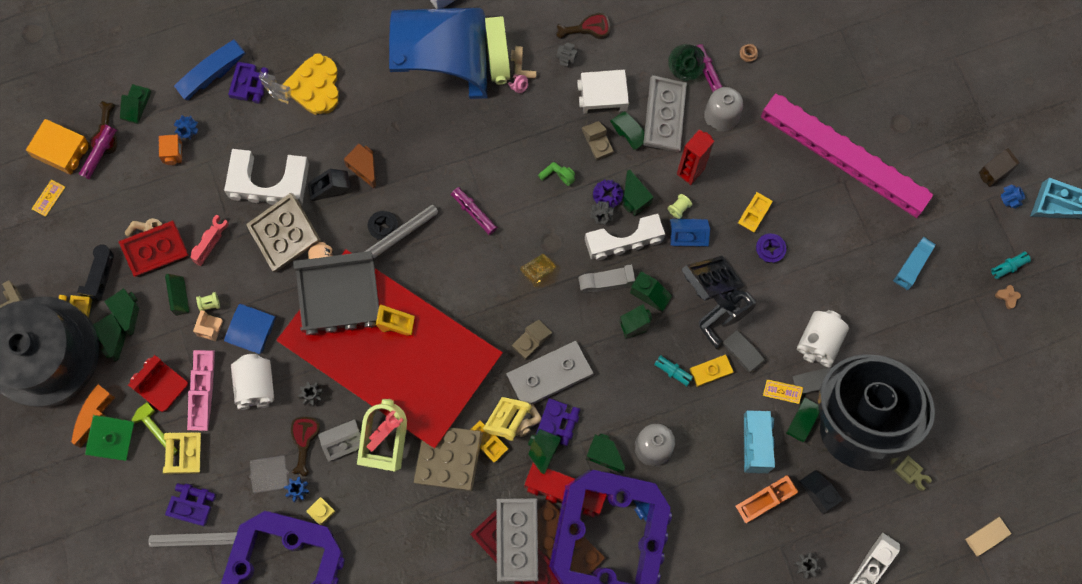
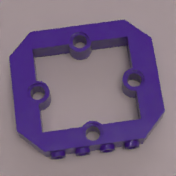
M588 470L565 486L549 565L559 583L603 584L600 577L606 572L608 580L604 584H630L617 581L615 572L609 568H597L592 575L569 571L575 540L582 538L585 534V525L580 520L585 490L608 495V501L614 507H626L632 500L650 504L644 536L638 543L641 553L635 584H659V567L664 561V553L662 551L664 544L667 543L668 533L666 530L667 525L671 522L672 513L670 512L671 507L657 485L597 470ZM618 492H622L624 496L621 503L616 499ZM573 523L577 526V532L574 535L569 531V527ZM650 540H652L654 543V548L652 551H649L647 548V544Z
M263 511L239 525L221 584H242L243 581L249 580L253 576L254 566L249 561L258 532L282 538L283 545L291 551L301 550L304 544L325 549L316 580L311 584H338L339 578L336 577L338 570L343 568L345 558H342L343 553L328 527ZM297 535L298 542L295 545H290V537ZM245 564L247 567L246 573L239 575L238 568Z

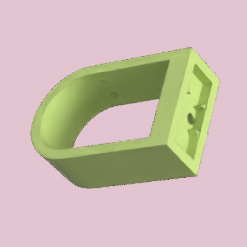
M503 16L485 18L492 82L496 81L498 85L507 83V80H510Z
M382 399L381 404L371 407L365 413L357 465L390 471L401 469L407 419L404 411L394 404V400ZM381 408L389 411L394 410V416L398 420L403 418V422L396 430L393 458L369 454V449L366 447L370 443L369 437L371 436L374 415Z

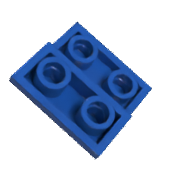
M240 303L231 320L224 341L261 354L267 336L271 334L276 316Z

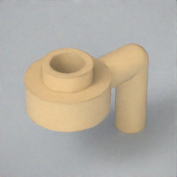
M515 46V50L511 52V61H515L514 75H524L527 78L536 79V71L522 70L523 47Z
M149 219L146 223L132 221L125 234L130 237L136 229L146 231L153 228L152 226L156 227L162 225V223L157 219Z
M534 404L531 405L532 409L529 412L532 418L522 420L515 432L516 436L520 435V437L527 435L531 432L530 428L540 423L542 418Z

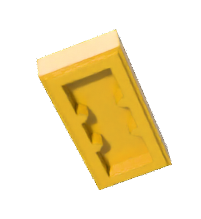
M726 355L690 368L697 387L733 374Z

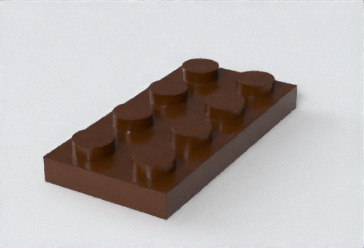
M547 501L537 511L538 548L551 560L560 512ZM572 524L569 527L570 533L574 535L577 529ZM583 536L575 540L569 571L589 575L605 557Z

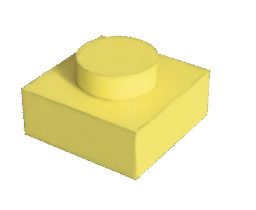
M321 497L306 511L321 526L335 513Z

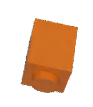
M178 135L159 136V158L163 164L175 165L176 163H182V141Z

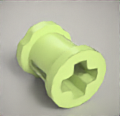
M680 194L678 200L673 205H669L668 211L675 218L680 219L682 213L692 206V202L688 197Z
M216 292L209 296L196 297L199 311L212 308L220 309V302Z

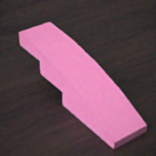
M193 350L191 387L188 391L187 430L208 431L213 391L215 350Z

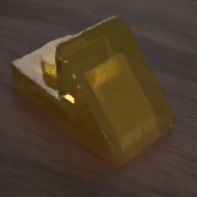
M541 254L523 265L520 271L536 287L543 277L554 271L556 265L547 256Z

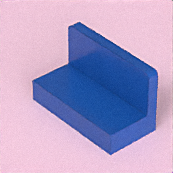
M670 219L671 246H709L710 227L707 219Z

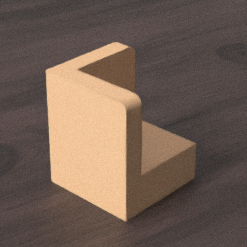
M201 310L193 332L198 337L216 341L223 320L208 315L205 311Z

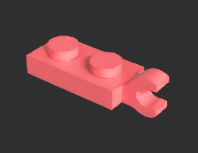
M218 215L213 218L214 226H211L209 230L204 232L201 242L191 252L190 258L199 266L203 264L221 238L222 231L228 227L229 223L227 220H224L222 224H218L220 220Z
M394 410L386 416V420L369 437L371 442L366 447L371 452L394 428H397L403 422V418L398 420L393 416L395 414Z

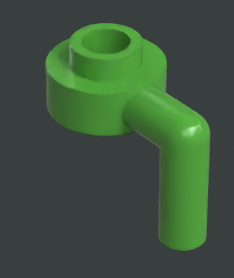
M556 162L551 163L538 174V177L544 180L555 171L567 186L575 182L573 170L569 167H560Z

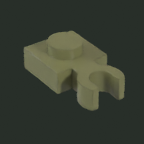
M906 456L894 470L908 484L914 481L916 488L920 491L926 489L921 484L922 480L928 484L932 482L929 476L920 473L923 468L910 456Z

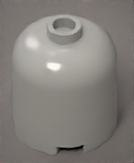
M730 87L716 89L711 94L704 110L706 123L716 128L717 131L726 132L732 130L738 124L743 111L741 94Z
M650 424L644 427L635 441V453L638 459L643 464L650 466L665 464L671 458L675 447V437L672 431L661 424Z

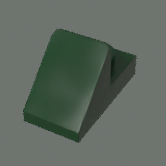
M132 84L128 96L122 94L121 120L135 124L139 123L151 94L150 89Z

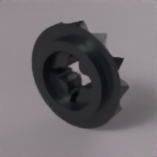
M378 211L368 220L369 233L377 240H382L398 228L396 217L388 211ZM386 221V226L389 228H384L380 232V226L378 225Z

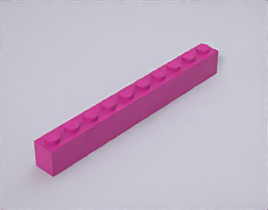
M775 93L764 108L761 115L762 119L915 218L921 214L932 198L933 194L927 188L917 185L910 177L903 176L896 168L886 165L879 157L872 156L863 147L852 143L848 137L841 136L832 127L824 125L815 116H810L804 112L801 107L788 102L784 96H779Z

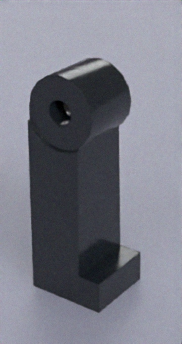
M104 244L94 248V260L85 286H79L77 291L80 296L90 297L92 300L97 301L102 300L114 259L113 252Z

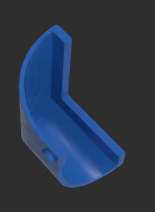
M480 8L392 10L389 33L390 72L424 70L454 75L469 81V99H488L485 12Z

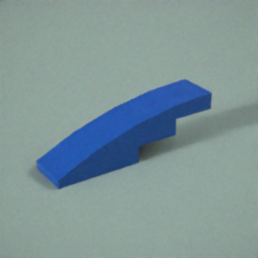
M232 40L201 61L179 80L174 87L183 99L189 100L200 88L205 89L216 77L221 78L246 53L236 40Z

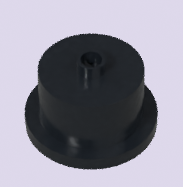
M34 297L12 302L1 307L0 392L14 402L31 407L59 405L80 393L92 378L99 358L98 336L87 315L76 306L53 297Z
M865 354L852 356L840 361L825 376L818 395V408L821 416L820 434L825 447L838 461L857 470L877 471L891 466L900 457L913 452L924 442L934 422V402L923 380L906 365L885 356Z

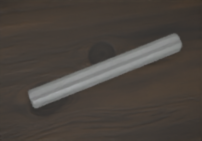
M434 205L429 206L364 252L371 251L373 258L377 257L437 215V208Z
M237 532L151 535L149 537V546L233 545Z

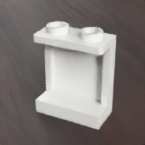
M625 70L581 73V79L577 80L578 91L582 92V96L579 97V106L583 108L584 113H587L588 109L620 107V111L628 110L629 102Z

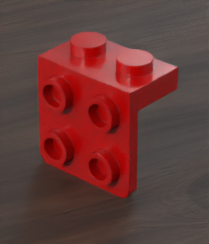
M154 355L145 361L139 373H135L131 377L128 386L160 412H165L188 386V382Z

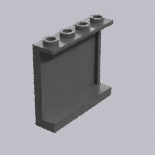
M371 251L293 261L297 276L302 322L300 330L303 333H306V335H316L318 331L326 330V333L337 332V328L354 330L360 325H365L366 328L377 326L379 301L374 258Z

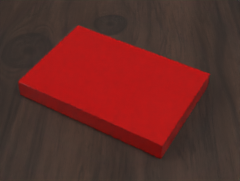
M174 220L118 241L134 277L189 256Z

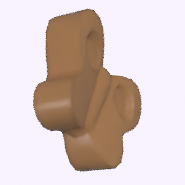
M1011 285L1007 286L1004 290H999L995 294L996 298L1006 301V307L1010 310L1016 306V300L1021 297L1020 293L1014 292V288Z

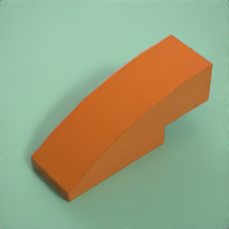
M99 384L85 401L76 420L71 442L79 448L88 440L93 415L105 416L102 412L115 399L114 396Z
M786 475L736 505V508L745 523H748L799 493V490L791 477Z

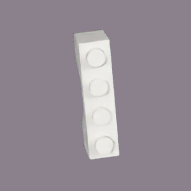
M654 214L640 218L638 229L629 237H614L603 228L585 233V242L591 260H603L608 255H621L626 250L633 249L635 251L643 248L644 245L651 244L653 246L660 244L664 239L665 233L659 215Z

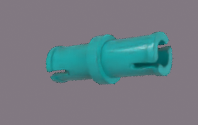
M1024 251L1012 259L1007 258L1004 263L992 268L991 273L995 279H999L1010 272L1014 273L1017 271V268L1031 262L1030 256Z
M660 355L659 361L656 360L654 366L666 372L668 377L675 378L687 387L689 381L684 379V377L691 381L694 376L679 368L680 365L677 363L673 364Z

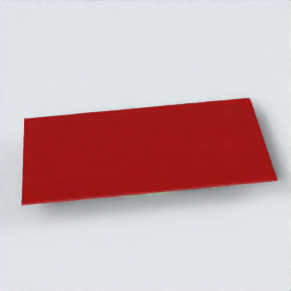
M345 249V251L342 253V255H344V254H352V253H351L350 251H348L347 249ZM375 269L379 305L415 316L411 335L407 336L391 330L382 332L378 326L366 328L365 325L357 326V329L354 330L337 328V332L326 333V330L318 331L316 335H306V333L300 330L302 322L299 310L276 341L372 407L381 404L382 399L394 400V404L399 406L406 415V430L434 449L503 353L377 269ZM384 408L378 410L386 416L391 412Z

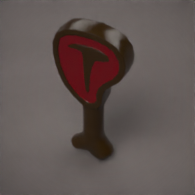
M604 13L592 14L577 26L565 27L559 23L556 36L561 39L566 34L582 33L590 34L597 39H605L610 33V22Z
M105 101L99 103L102 109V119L98 131L89 140L91 150H93L96 144L95 140L99 139L105 125L110 126L109 116L110 111L115 107L114 103H106ZM114 134L109 143L110 147L109 149L106 148L104 154H111L116 151L118 145L116 134Z
M297 417L291 424L292 439L299 449L298 465L292 470V473L301 474L303 477L309 474L306 468V457L310 442L320 432V424L314 418Z

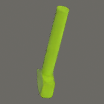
M146 402L137 409L131 421H134V424L143 421L166 448L164 433L150 418L156 411ZM174 446V455H175V454L178 453V450H177V449L175 448V446Z

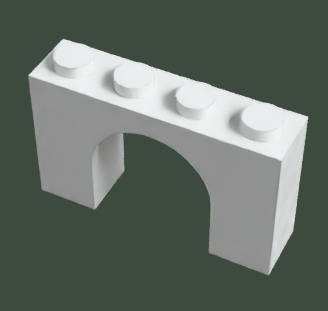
M232 149L224 189L226 195L231 200L247 199L253 203L265 201L268 204L274 205L289 193H293L300 205L303 204L309 168L307 157L288 155L285 174L282 180L273 187L261 188L251 182L254 162L252 152Z

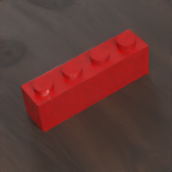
M699 129L684 147L677 175L690 185L701 175L707 165L714 144L710 134Z
M533 463L524 488L527 489L529 494L534 496L541 494L546 496V500L557 503V501H563L565 486L575 479L551 469H547L546 473L543 474ZM585 490L582 505L583 514L592 518L595 515L599 516L606 495Z

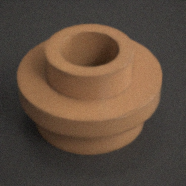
M752 44L744 45L740 50V57L746 62H753L758 56V50Z

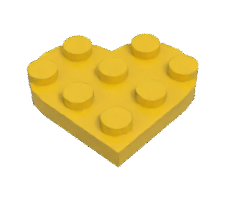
M319 53L306 60L280 86L286 94L314 115H317L316 113L329 114L338 105L339 94L334 85L338 74L336 64L332 59Z

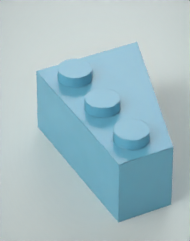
M1048 178L1041 184L1030 217L1082 219V189Z
M746 411L744 414V473H769L775 467L774 437H772L774 418L771 417L770 411Z

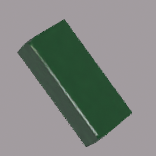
M166 274L165 279L170 310L176 316L189 313L184 278L178 275Z

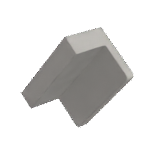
M355 420L318 434L321 447L328 462L359 449L361 434Z

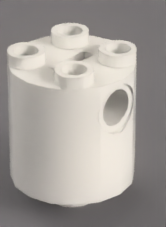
M815 311L800 339L797 350L804 354L803 358L811 363L817 361L826 367H831L849 327L841 320V316L834 311Z
M247 354L231 364L234 399L238 410L249 409V406L257 405V408L269 407V403L274 401L270 360L264 359L257 354Z

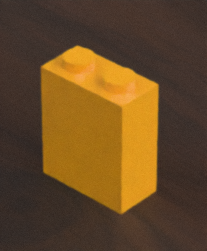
M44 119L26 151L31 157L71 175L73 170L77 169L82 155L87 152L89 142L84 136Z

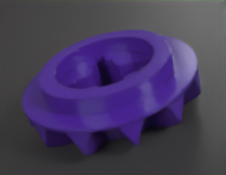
M604 179L602 182L597 183L593 190V198L597 204L599 201L609 202L610 207H616L623 197V190L619 183L617 184L613 179ZM613 189L611 193L612 197H610L609 195L603 197L605 194L604 190L610 191Z
M765 234L757 241L756 252L765 263H775L785 256L786 244L776 234ZM769 242L773 248H777L773 251V254L769 250H765L768 248Z

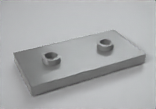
M653 75L650 77L643 145L673 152L681 150L687 83Z
M574 341L510 371L506 375L519 401L532 405L593 376V372L578 343Z
M537 498L497 499V582L538 581Z

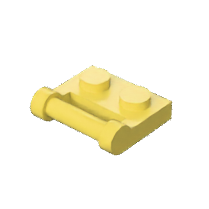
M502 397L483 429L488 434L505 437L512 441L516 436V430L526 413L530 412L532 406L524 401ZM517 409H518L519 411H518L517 415L515 416V418H514V420L512 421V423H511V425L509 426V428L506 429L507 426H508V424L510 423L511 419L513 418L514 414L516 413V411H517Z
M164 433L166 450L163 474L200 473L201 433ZM175 440H180L179 466H173Z

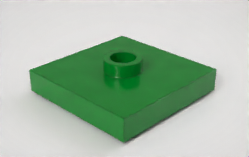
M93 415L85 455L126 461L134 421Z

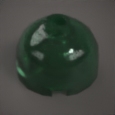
M693 44L676 46L668 57L670 72L673 76L683 81L697 79L705 68L704 52Z

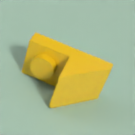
M379 305L376 325L382 332L391 330L408 336L412 333L415 316Z

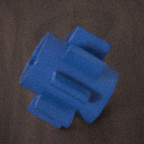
M182 115L174 123V126L177 127L175 133H178L181 138L188 137L191 139L193 134L196 135L198 129L195 128L198 122H195L192 116L184 117Z
M1012 184L1004 187L1005 192L1001 194V198L1005 206H1010L1011 208L1022 206L1021 201L1025 199L1022 188Z
M300 477L297 478V481L289 479V486H284L289 492L285 496L287 498L293 496L294 503L299 498L305 501L304 495L310 493L305 488L308 482L301 483ZM295 486L299 487L300 492L298 494L294 492Z

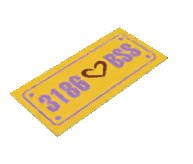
M51 180L32 207V210L46 216L65 186Z
M767 380L763 396L799 404L803 387Z

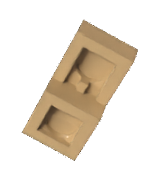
M998 517L965 540L975 555L979 556L1011 535V532L1002 519Z

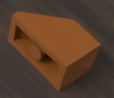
M358 143L344 158L345 165L372 188H375L376 176L373 152L367 146L363 147Z

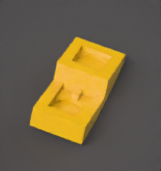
M756 192L738 224L755 232L773 201Z
M479 420L470 430L483 433L480 450L490 460L495 462L508 448L496 435L486 433L483 429L485 425Z

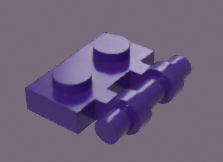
M237 62L228 93L229 97L248 101L250 94L254 95L253 102L259 104L265 93L263 89L265 83L268 82L269 69L262 67L259 73L256 72V65ZM253 80H258L256 87H252Z
M548 399L538 430L541 429L555 436L562 437L560 444L568 446L569 440H572L574 435L572 431L575 423H578L579 420L578 414L580 409L573 407L571 414L566 413V404ZM562 419L568 421L565 430L559 429Z
M177 483L175 491L181 492L180 497L171 496L165 515L205 527L212 507L204 504L206 500L214 501L216 494L209 492L205 488H194L191 484L185 483L183 485ZM188 496L198 497L197 503L187 500Z

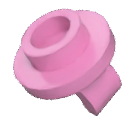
M514 75V83L509 82L508 85L516 93L521 94L528 87V79L524 75Z

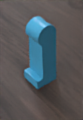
M923 237L913 249L893 281L909 290L936 244Z

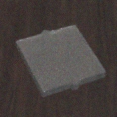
M284 455L250 460L251 475L249 478L252 479L253 493L285 489L284 486H288L287 474L289 471L286 469Z

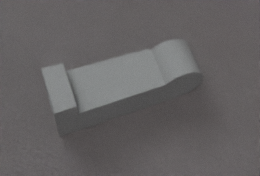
M632 264L626 265L624 268L584 274L578 278L582 293L631 287L635 282Z

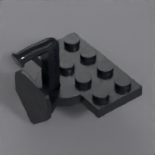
M723 256L688 264L681 269L685 274V279L693 285L696 294L703 301L714 299L718 303L716 307L699 321L700 329L716 350L723 345V340H720L710 327L727 312L730 317L722 323V326L727 327L735 324L749 314L757 304L749 292L744 290L738 291L745 285ZM742 299H744L747 305L741 309Z

